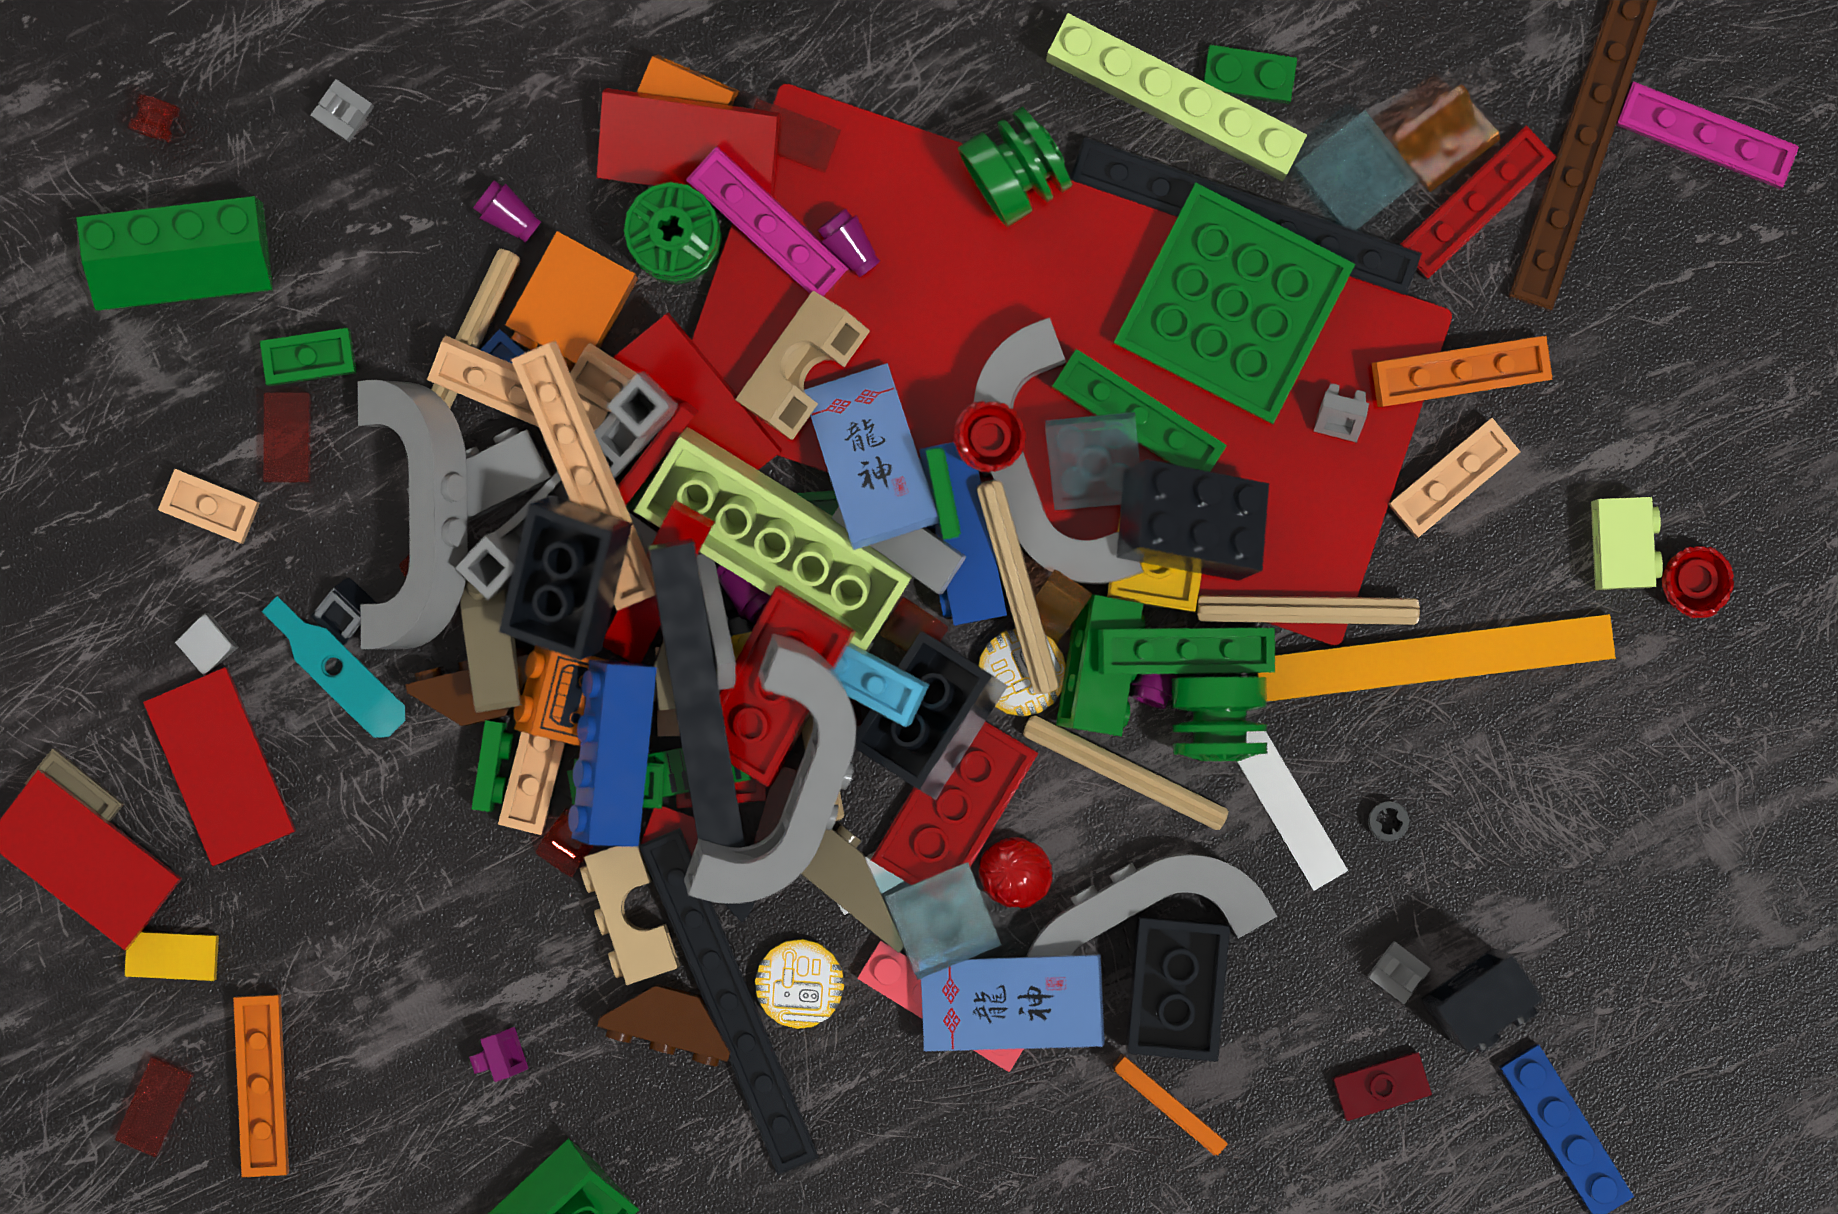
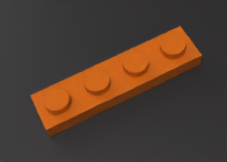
M1546 336L1371 363L1378 407L1553 380Z
M281 994L234 997L242 1177L289 1174Z

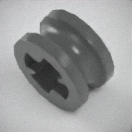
M1396 802L1379 803L1371 810L1368 817L1370 832L1381 841L1390 842L1398 840L1405 835L1409 828L1410 820L1408 813L1403 806ZM1387 808L1396 811L1395 819L1401 822L1397 832L1394 829H1390L1391 835L1381 832L1382 824L1376 821L1380 811L1384 815L1387 814Z

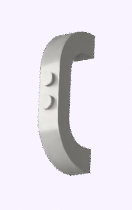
M1050 318L1020 329L1000 344L987 360L980 374L974 403L979 401H985V403L999 402V404L1004 403L1013 409L1016 396L1027 381L1042 372L1067 364ZM1023 452L1010 467L995 472H982L984 477L992 475L994 480H1000L1003 483L1019 543L1037 563L1048 571L1062 578L1086 584L1112 583L1144 573L1140 562L1117 558L1119 532L1097 540L1081 541L1069 538L1057 531L1045 513Z
M645 372L637 373L606 406L611 413L595 430V435L614 480L652 442L677 409V403ZM558 471L517 514L498 530L484 536L455 567L487 600L496 596L510 585L529 503L551 495L571 502Z
M385 380L358 381V426L392 428L400 436L406 448L409 466L410 539L408 575L399 593L385 603L360 605L361 649L416 648L430 642L447 626L456 612L464 591L466 578L455 568L468 555L467 466L464 441L454 414L444 400L431 389L411 382Z
M776 634L772 635L758 673L761 685L764 690L791 697L804 704L813 714V731L783 814L774 831L759 843L742 848L726 847L698 839L684 877L689 896L716 903L733 904L759 900L785 888L810 864L821 843L825 829L830 831L833 828L838 814V805L835 802L840 789L846 790L852 778L853 764L850 762L856 740L855 716L839 676L832 666L816 651L800 642Z
M1175 854L1153 860L1138 869L1135 868L1133 863H1130L1109 875L1113 883L1097 891L1095 886L1091 885L1070 897L1074 905L1056 915L1043 927L1034 939L1026 957L1071 956L1085 942L1157 901L1175 893H1196L1210 899L1219 908L1234 936L1238 939L1276 918L1277 915L1262 890L1252 879L1236 867L1209 856Z

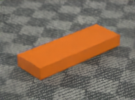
M1122 1053L1113 1063V1069L1119 1076L1214 1156L1216 1154L1219 1155L1227 1146V1141L1126 1055Z

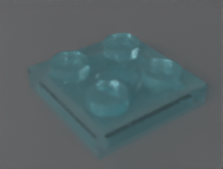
M1365 110L1294 166L1295 170L1337 223L1358 230L1420 180Z
M1135 412L1046 420L1045 430L1054 510L1120 505L1124 470L1140 463Z
M968 862L885 896L917 979L926 977L1001 945Z

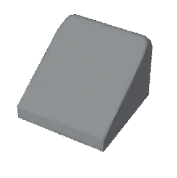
M204 613L175 642L203 676H206L239 648L209 613Z

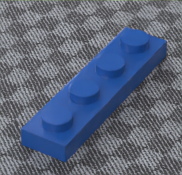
M1539 1044L1532 1045L1499 1066L1590 1214H1608L1634 1197Z

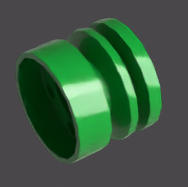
M1023 107L1014 111L1012 115L1020 131L1018 134H1016L1006 120L1002 119L997 123L1003 143L999 146H996L986 134L981 132L958 147L959 155L975 184L994 213L1007 228L1032 212L1031 203L1026 194L1031 188L1044 201L1049 202L1053 199V195L1046 182L1047 178L1062 193L1072 187L1065 168L1064 158L1056 143L1044 126L1034 120Z
M668 182L651 186L636 197L627 211L624 234L628 250L643 272L659 282L678 285L695 281L710 270L719 256L722 234L715 210L703 194L689 185ZM673 221H678V226L683 235L681 237L673 236L670 242L666 241V236L661 228L663 225L670 227Z
M1267 677L1172 678V708L1193 712V721L1173 725V732H1193V743H1173V755H1183L1198 761H1243L1259 754H1267V743H1247V732L1267 731V724L1247 720V711L1267 707Z

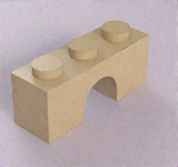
M812 291L735 400L756 417L793 440L818 405L804 391V381L810 369L824 360H832L845 367L870 330L846 310L817 292Z
M615 846L584 857L587 866L580 868L582 879L588 893L596 892L601 908L594 910V914L602 936L610 934L615 951L609 952L608 956L615 977L624 976L626 985L677 969L680 963L667 924L649 929L639 928L629 921L625 913L624 904L629 892L635 887L652 882L640 848Z

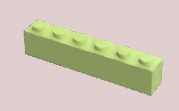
M1069 13L1065 17L1047 53L1046 62L1282 182L1307 137V134Z

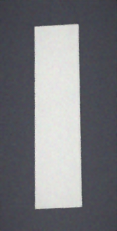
M1247 732V743H1267V754H1259L1237 762L1312 889L1315 891L1344 874L1348 869L1267 732Z

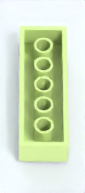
M686 427L677 439L634 510L635 513L661 527L672 504L677 500L715 521L700 553L770 596L776 586L781 585L854 629L856 633L850 643L865 651L912 578V575L870 545L853 550L847 529L834 521L830 514L689 427Z

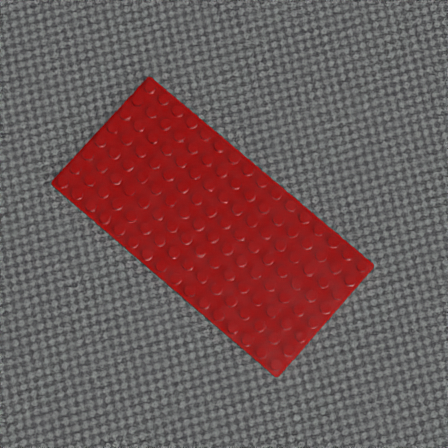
M783 84L779 87L771 109L772 112L780 113L773 198L820 241L824 238L818 232V229L846 208L852 217L857 215L876 253L875 255L880 260L876 266L861 277H858L855 271L849 268L823 296L846 310L869 329L870 332L845 367L832 360H824L814 365L806 375L804 390L888 363L920 459L919 449L954 442V430L958 417L966 407L974 403L980 374L987 360L1000 344L1020 329L1050 318L1066 363L1074 351L1078 349L1226 444L1225 450L1210 472L1269 483L1263 571L1239 581L1201 574L1198 598L1201 595L1358 596L1424 402L1422 400L1378 407L1371 363L1441 352L1452 320V314L1449 309L1349 276L1274 424H1271L1114 344L1128 313L1178 218L1177 216L1072 180V187L1062 193L1047 178L1046 182L1052 192L1053 199L1046 202L1031 188L1026 194L1031 203L1032 212L1007 228L994 213L964 165L958 152V147L963 143L791 84ZM732 223L692 341L738 396L810 293ZM1066 364L1042 372L1027 381L1018 392L1013 409L1017 412V417L1021 419L1026 430V443L1023 453L1050 523L1057 531L1069 538L1081 541L1097 540L1118 532L1124 470L1146 459L1163 463L1168 462L1054 390L1052 386ZM1331 383L1339 385V396L1353 399L1356 390L1363 391L1366 394V402L1369 403V407L1357 442L1314 432L1318 411L1325 392H1327ZM809 416L793 440L756 417L782 449L777 456L829 473L811 416ZM979 471L981 483L994 480L992 475L984 477L982 471ZM1268 623L1329 645L1340 644L1348 624Z

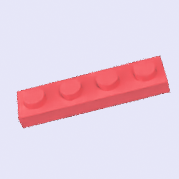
M880 940L857 979L923 1019L920 963L902 952L898 953L886 942ZM1024 1049L973 1051L1010 1073Z

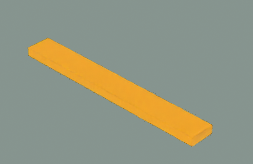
M1609 614L1276 655L1275 672L1257 673V677H1267V701H1276L1616 659Z

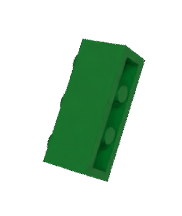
M1077 594L1056 726L1122 736L1123 728L1127 725L1130 718V704L1128 702L1130 684L1133 683L1137 674H1099L1098 629H1144L1143 603L1098 595Z

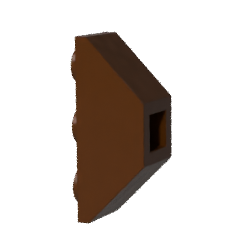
M527 646L516 648L520 696L524 692L527 680L525 675V664L529 656ZM468 660L458 663L460 670L458 672L442 675L441 667L415 673L416 682L405 684L408 694L461 726L509 716L514 707L476 713Z
M658 983L602 1015L597 1027L607 1029L605 1036L626 1043H631L633 1036L650 1041L649 1049L671 1055L675 1054L676 1048L693 1052V1061L717 1067L719 1060L728 1062L731 1053L710 1016L701 995Z

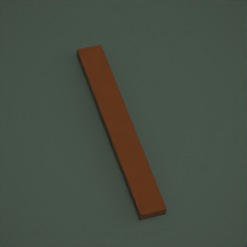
M1609 0L1508 298L1549 312L1553 310L1658 0Z

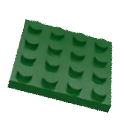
M1195 183L1114 344L1274 424L1355 263Z

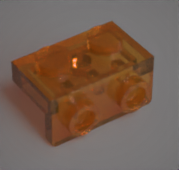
M1462 84L1452 91L1441 94L1430 108L1418 117L1406 120L1392 136L1398 158L1429 192L1433 191L1501 140L1499 131L1471 102L1469 92Z

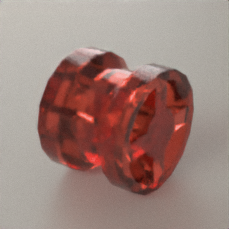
M138 94L135 102L138 111L136 117L130 119L127 128L146 137L170 143L173 135L170 127L172 121L179 117L181 109L165 101Z

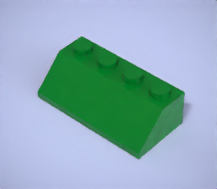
M255 196L76 217L81 262L95 311L273 291L263 202Z
M567 1139L488 1214H636L639 1209L592 1157L570 1139Z

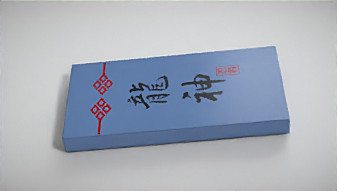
M888 363L804 390L806 395L818 403L810 416L853 550L940 523Z
M1101 955L920 961L924 1051L1100 1047L1105 1045Z

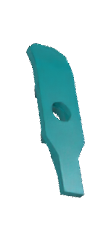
M278 596L262 611L289 639L294 660L374 738L390 737L405 721V704L384 686L328 629L305 623ZM331 658H338L342 663V670L337 675H331L326 670V663Z

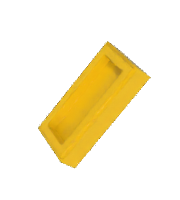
M141 932L130 948L126 950L125 976L215 981L217 978L219 935Z

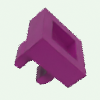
M515 1027L480 1039L484 1051L469 1057L474 1073L490 1069L494 1082L512 1077L529 1069Z

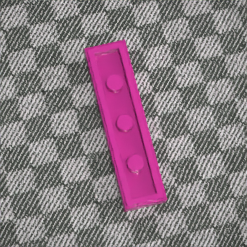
M1636 82L1631 83L1616 122V126L1778 189L1784 187L1799 148L1798 145Z
M718 146L713 149L686 179L808 293L811 294L812 291H815L824 296L849 269L843 261L821 243L815 235Z

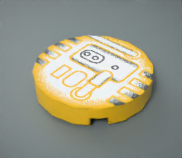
M1016 629L1003 631L988 643L980 656L978 667L1008 686L997 702L996 708L1006 714L1024 717L1041 713L1055 703L1062 691L1066 665L1063 653L1053 639L1046 636L1059 687L1047 694H1036L1033 691Z
M806 939L785 941L771 949L759 964L755 979L757 999L765 1013L781 1025L795 1029L814 1027L828 1019L840 1004L844 990L842 968L834 954L820 943Z

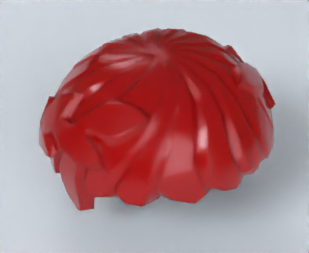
M975 402L965 408L959 415L955 425L954 443L960 458L969 467L982 472H995L1010 467L1022 454L1026 443V430L1021 419L1017 417V412L1014 409L1009 408L1004 403Z
M1703 546L1688 547L1678 552L1668 562L1662 576V588L1667 600L1680 613L1692 618L1711 617L1717 614V611L1725 606L1730 599V593H1732L1734 588V573L1729 561L1716 549Z
M1020 837L1005 838L998 843H994L984 852L979 864V878L983 891L992 900L1006 907H1019L1020 909L1031 907L1048 894L1053 881L1052 865L1047 854L1036 843H1031Z

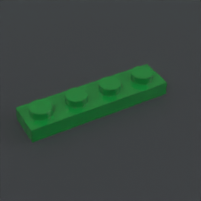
M1078 349L1074 351L1052 386L1060 394L1170 464L1210 472L1227 446Z
M1275 628L1098 629L1099 674L1272 673L1275 672Z

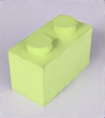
M1652 497L1597 499L1591 501L1595 590L1656 587V578L1662 577L1663 561L1661 552L1655 551L1654 534L1660 533L1661 518L1659 507H1653Z

